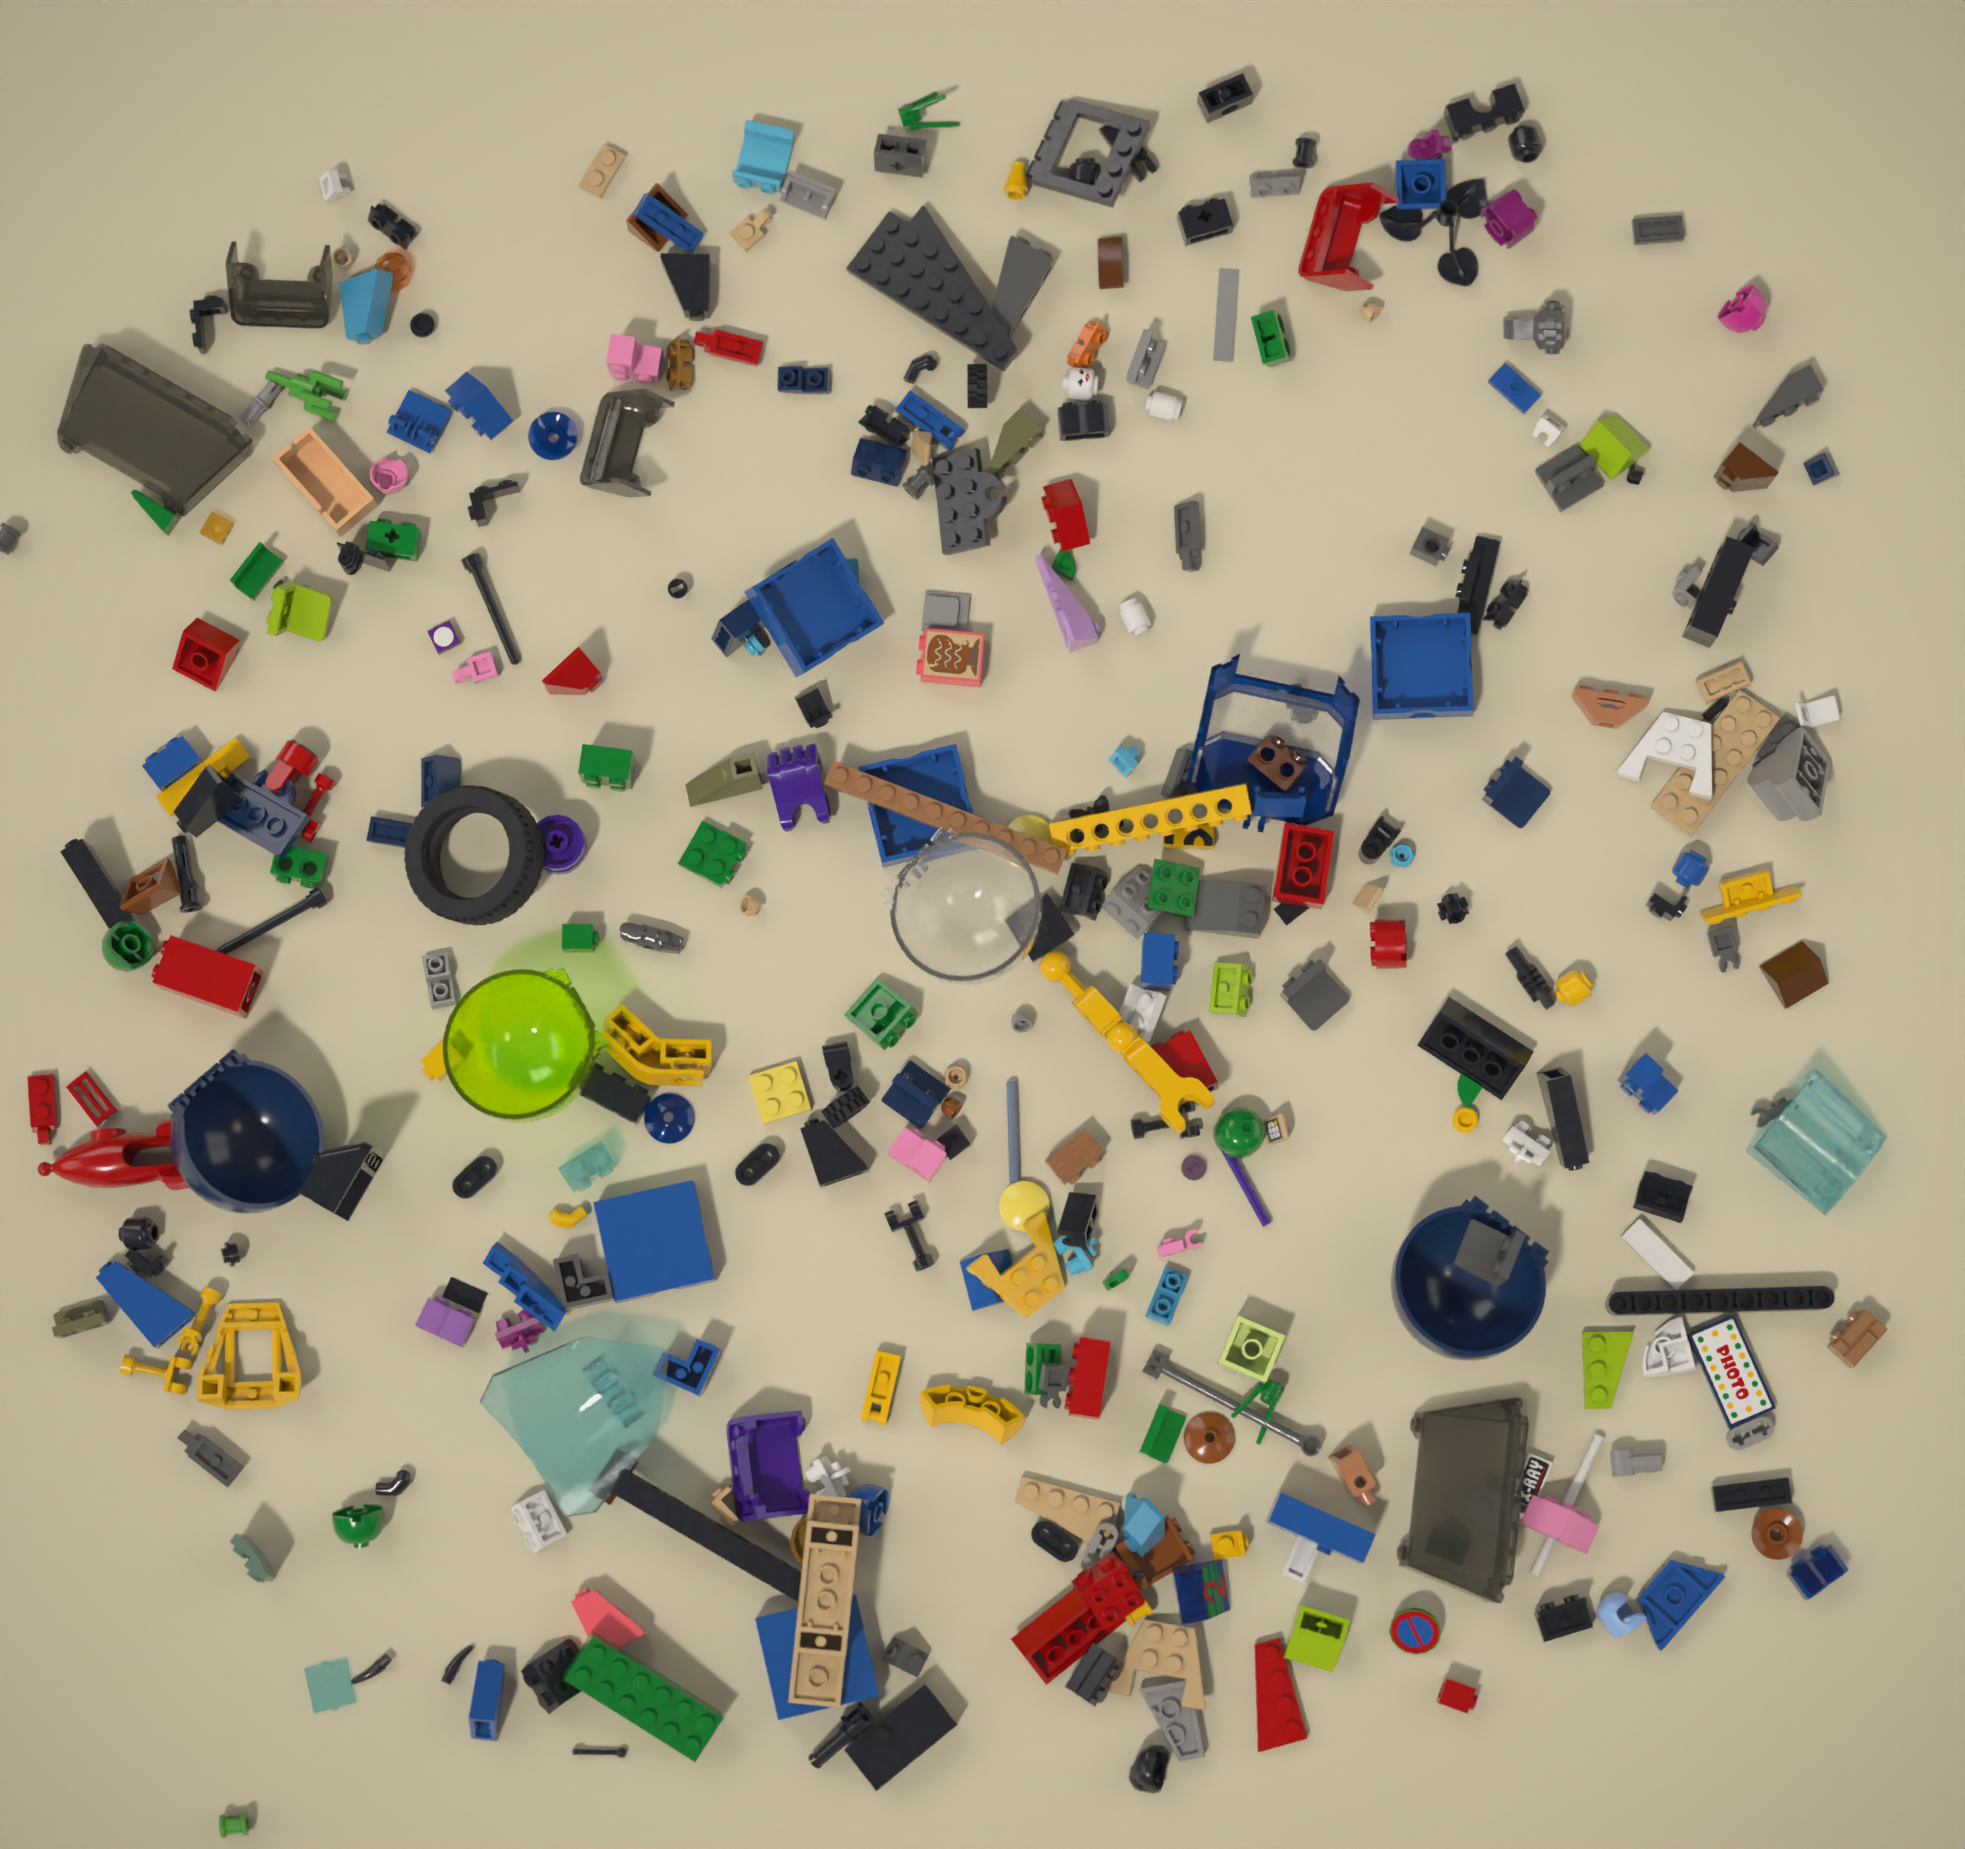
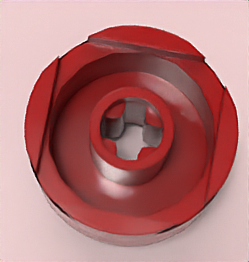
M1406 918L1375 919V922H1370L1371 942H1375V947H1370L1371 964L1376 966V969L1407 968Z

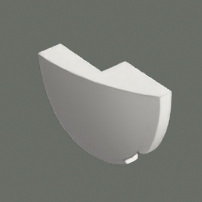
M1682 1316L1660 1327L1655 1332L1656 1338L1650 1347L1646 1346L1644 1352V1377L1667 1376L1697 1370Z

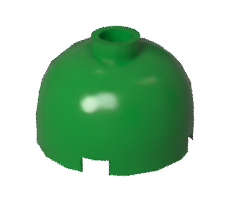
M119 921L105 933L102 940V954L106 962L114 969L124 972L135 971L151 960L154 948L152 949L150 941L153 939L148 930L138 922L130 921L124 923Z
M1237 1107L1227 1110L1218 1118L1214 1126L1213 1138L1216 1146L1220 1151L1223 1150L1224 1153L1228 1154L1227 1156L1243 1159L1251 1156L1261 1147L1265 1138V1127L1262 1119L1256 1112L1248 1108Z
M363 1504L364 1508L353 1509L354 1506H348L332 1513V1524L339 1539L345 1543L353 1544L354 1548L369 1546V1541L376 1539L384 1526V1513L381 1505Z

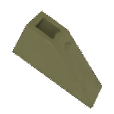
M1022 408L1003 424L988 470L989 473L998 476L1000 479L1006 474L1007 471L1005 469L1011 463L1013 465L1017 464L1023 458V452L1028 447H1035L1042 439L1040 437L1042 427Z
M754 753L729 759L685 784L690 807L763 789Z

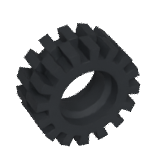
M967 364L968 408H987V364Z
M856 1086L832 1101L821 1112L834 1129L856 1116L857 1113H860L862 1109L870 1104V1101L860 1087Z

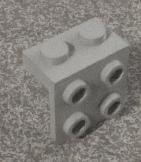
M1142 866L1136 867L1114 888L1101 906L1108 915L1113 917L1137 940L1163 912L1147 908L1152 875Z

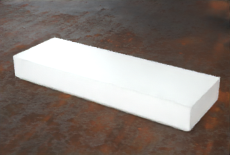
M1638 1219L1621 1236L1674 1290H1678L1694 1273L1641 1219Z

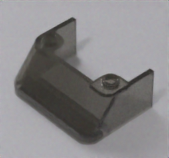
M231 241L225 265L230 314L236 324L241 326L312 329L324 328L328 324L331 311L333 280L330 245H325L320 266H314L309 270L308 282L260 280L259 271L254 265L238 262L237 242Z
M644 388L606 393L599 403L580 474V483L591 489L628 498L650 496L651 491L641 487L639 475L632 473L643 429L656 424L660 416L659 410L661 408L674 407L675 402Z

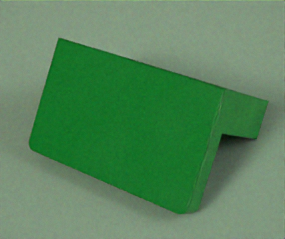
M259 542L231 577L230 582L236 589L254 601L284 562L269 551L263 543Z
M1159 1404L1139 1453L1162 1463H1168L1186 1417Z

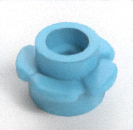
M752 634L749 638L745 639L747 643L744 644V647L752 656H762V652L766 650V647L756 634Z
M1398 844L1397 847H1393L1390 850L1391 863L1396 867L1402 866V868L1410 866L1411 860L1414 859V851L1407 844Z

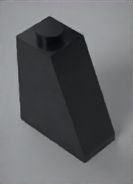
M661 253L660 258L663 269L685 318H689L691 321H703L704 318H710V254Z
M209 764L173 812L179 819L176 822L179 828L185 834L190 832L197 838L243 799L233 785Z
M818 1118L812 1119L804 1123L805 1127L800 1128L820 1188L868 1172L866 1164L825 1120L819 1122Z

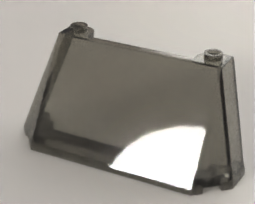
M84 344L57 431L58 445L64 452L68 454L72 452L78 454L81 450L87 452L161 495L164 507L173 514L178 513L183 517L253 453V440L248 434L242 435L235 428L237 422L232 416L106 344H98L97 347H93L91 344Z
M1502 1398L1415 1412L1410 1422V1430L1413 1432L1414 1437L1419 1439L1409 1539H1405L1402 1545L1398 1546L1397 1559L1399 1560V1566L1485 1602H1502L1504 1598L1502 1590L1505 1585L1511 1584L1514 1576L1529 1426L1527 1416H1522L1520 1409L1523 1407L1522 1398Z

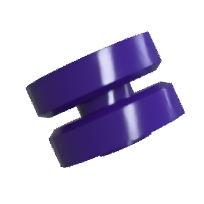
M551 815L538 821L537 824L544 843L543 869L557 875L567 874L577 869L584 861L587 852L586 838L579 825L571 818L562 815ZM561 842V847L556 849L555 844Z

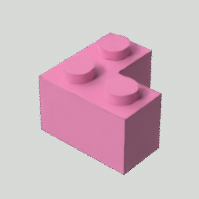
M611 334L606 361L610 376H613L618 381L635 379L639 383L651 385L653 382L659 383L663 359L662 348L639 345L635 337Z
M913 1127L911 1130L904 1128L888 1151V1155L930 1183L947 1159L945 1146L935 1139H932L931 1142L927 1139L924 1141L925 1135Z
M1533 1495L1521 1523L1538 1533L1559 1541L1569 1548L1587 1554L1599 1528L1598 1525L1590 1521L1592 1517L1577 1511L1578 1508L1563 1502V1505L1560 1506L1558 1505L1559 1501L1550 1496L1544 1495L1542 1499Z

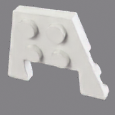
M1662 712L1618 769V776L1640 782L1647 759L1695 770L1696 773L1689 790L1690 795L1712 800L1711 724Z

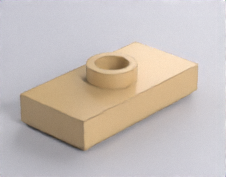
M1742 661L1695 682L1705 704L1752 684Z

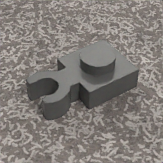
M1728 926L1706 932L1712 956H1720L1721 958L1718 963L1719 970L1722 973L1726 972L1725 963L1727 961L1733 963L1734 969H1739L1738 960L1732 956V952L1739 951L1733 927Z
M1042 1363L1039 1388L1045 1391L1040 1397V1405L1043 1408H1047V1403L1050 1399H1053V1406L1055 1408H1060L1061 1398L1058 1395L1059 1391L1066 1392L1070 1368L1067 1364Z

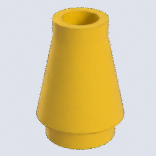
M1020 161L1012 163L1004 186L1005 195L1009 199L1021 200L1028 192L1025 163Z

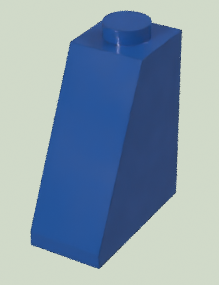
M494 1659L478 1661L469 1713L471 1739L497 1741L505 1667L504 1663Z

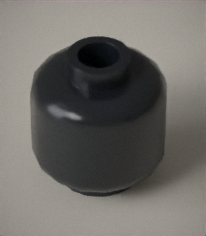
M1520 125L1508 137V144L1513 158L1522 163L1533 162L1539 157L1543 149L1538 131L1534 127Z
M1077 158L1075 163H1072L1069 167L1071 180L1092 186L1095 185L1101 172V165L1095 162V158Z
M130 1217L123 1222L122 1227L119 1228L118 1235L120 1241L123 1242L127 1249L146 1250L150 1249L157 1242L159 1229L157 1224L149 1217Z

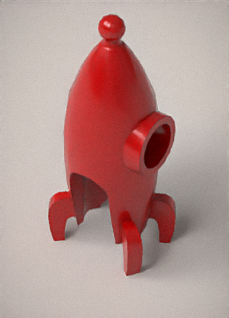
M165 1119L159 1122L156 1127V1133H126V1130L121 1128H104L92 1131L91 1140H87L69 1149L58 1157L53 1164L48 1162L40 1163L37 1169L41 1176L46 1177L53 1172L62 1179L92 1188L128 1187L159 1180L165 1183L171 1190L189 1188L182 1179L175 1164L133 1167V1159L139 1151L171 1146L170 1132L172 1119Z

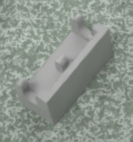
M790 170L781 190L782 196L780 201L826 219L836 192L832 186Z

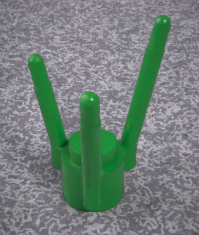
M933 92L898 109L903 127L910 126L911 131L918 128L958 127L960 123H917L918 120H921L919 110L946 99V95L936 97L938 92Z
M1267 1379L1265 1385L1259 1382L1256 1389L1231 1414V1417L1235 1418L1260 1393V1400L1270 1405L1264 1421L1266 1425L1269 1424L1276 1404L1285 1388L1270 1379ZM1263 1426L1260 1429L1256 1441L1257 1444H1261L1267 1430Z

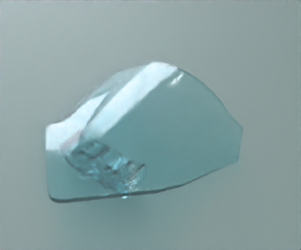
M581 1337L493 1374L480 1399V1403L505 1428L530 1459L565 1517L596 1513L611 1494L609 1490L622 1468L630 1471L657 1436L669 1356L666 1350L657 1346Z

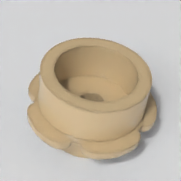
M953 1065L944 1072L945 1084L951 1089H962L969 1078L968 1072L963 1070V1067L960 1065ZM955 1075L959 1077L957 1080L954 1079Z

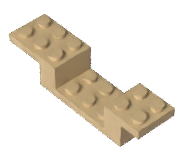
M810 1494L788 1703L840 1708L861 1499Z

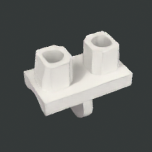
M1520 1121L1515 1127L1512 1126L1502 1139V1142L1510 1146L1508 1151L1515 1155L1512 1161L1515 1165L1522 1160L1528 1165L1532 1161L1537 1166H1540L1550 1153L1548 1149L1551 1140L1544 1135H1539L1535 1141L1527 1135L1531 1127L1524 1121Z
M826 1455L813 1461L814 1465L805 1471L811 1483L819 1479L822 1480L825 1488L816 1492L818 1495L847 1496L844 1486L849 1484L845 1477V1474L851 1472L849 1467L841 1469L838 1461L831 1463Z

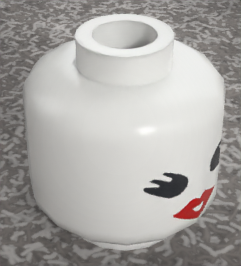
M1072 367L1069 375H1064L1063 390H1067V395L1070 399L1088 401L1093 395H1097L1098 375H1095L1093 369Z

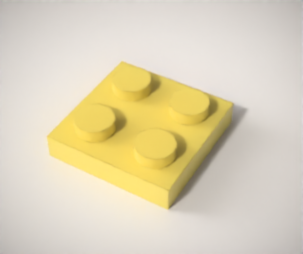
M797 1061L748 1076L763 1125L811 1110Z

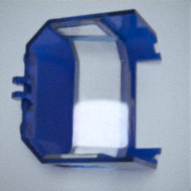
M1240 654L1232 657L1231 661L1223 665L1219 663L1212 666L1186 785L1194 793L1247 783L1251 806V794L1254 786H1260L1259 792H1285L1247 760L1266 736L1271 734L1274 737V735H1277L1286 742V747L1290 751L1300 753L1306 759L1305 763L1309 766L1293 787L1286 791L1297 793L1299 787H1305L1303 796H1306V805L1302 817L1260 816L1257 832L1263 833L1266 818L1306 826L1333 816L1350 757L1360 698L1344 686L1345 681L1340 676H1338L1334 694L1238 674L1236 670ZM1266 747L1265 755L1269 759H1274L1275 751L1271 747ZM1285 763V772L1288 775H1293V765ZM1221 799L1218 802V807L1231 810L1232 803L1228 799ZM1251 814L1248 815L1247 820H1243V829H1248L1250 826Z

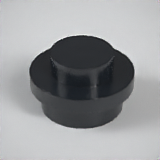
M419 313L411 319L410 329L415 336L425 338L433 333L435 323L430 315Z
M225 1242V1248L221 1249L224 1264L229 1263L230 1267H234L235 1263L240 1262L236 1243L229 1244V1242Z

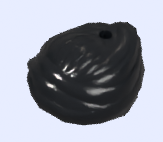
M1151 1745L1138 1753L1128 1776L1135 1790L1147 1793H1158L1161 1791L1170 1760V1753L1165 1746Z

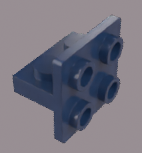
M909 1061L901 1073H897L892 1080L891 1087L881 1100L917 1128L923 1129L950 1092V1088L913 1061Z

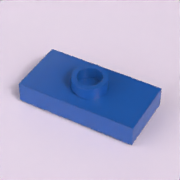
M1506 363L1488 380V383L1522 414H1525L1541 397L1539 392Z

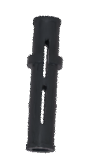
M860 1711L851 1721L843 1723L836 1734L809 1755V1761L815 1758L811 1765L817 1769L821 1768L823 1764L849 1742L857 1740L858 1734L872 1724V1719L865 1721L870 1716L865 1711Z

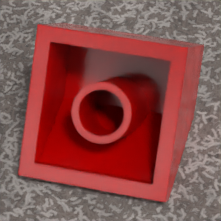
M196 618L182 632L172 669L216 691L235 659L240 639Z

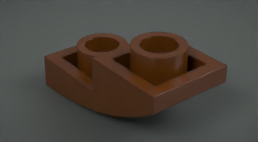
M1122 237L1098 239L1099 289L1124 288Z

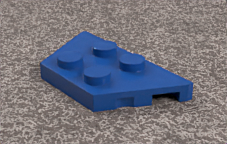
M1669 1560L1636 1598L1641 1611L1647 1618L1646 1623L1659 1651H1662L1722 1582L1726 1577L1725 1575L1674 1560Z

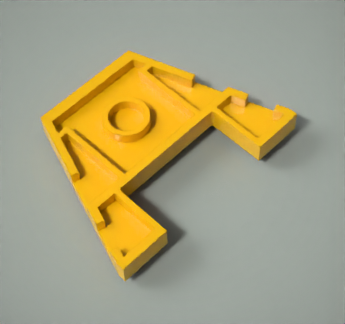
M1038 1212L1023 1224L1024 1229L1036 1247L1003 1273L999 1274L987 1254L980 1256L966 1267L967 1271L975 1274L982 1280L985 1286L993 1289L1001 1296L1000 1298L1023 1317H1029L1065 1289L1044 1212Z

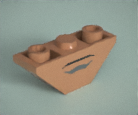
M1580 685L1579 688L1575 687L1571 698L1592 725L1612 729L1621 727L1642 712L1649 704V699L1643 698L1641 694L1629 693L1628 696L1620 695L1618 691L1612 689H1604V692L1595 691L1594 687Z

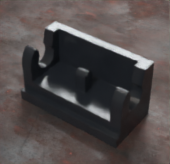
M1069 1192L1057 1231L1058 1235L1070 1236L1073 1239L1063 1238L1062 1243L1064 1245L1081 1247L1087 1250L1099 1213L1096 1195Z

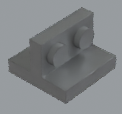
M1578 445L1535 470L1537 477L1560 512L1565 511L1604 486L1593 470L1597 462L1592 455L1585 457Z

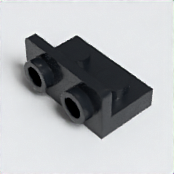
M1071 863L1059 911L1066 914L1084 916L1089 920L1095 921L1097 914L1101 910V899L1103 891L1108 884V874L1099 867Z

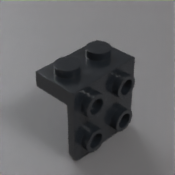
M566 1639L521 1670L524 1682L532 1688L537 1696L539 1705L546 1709L548 1714L582 1692L564 1680V1673L579 1652L572 1639Z

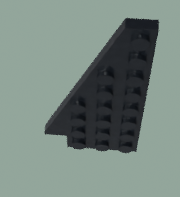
M922 205L909 223L889 211L846 267L847 271L1005 372L1017 356L1018 349L927 209Z

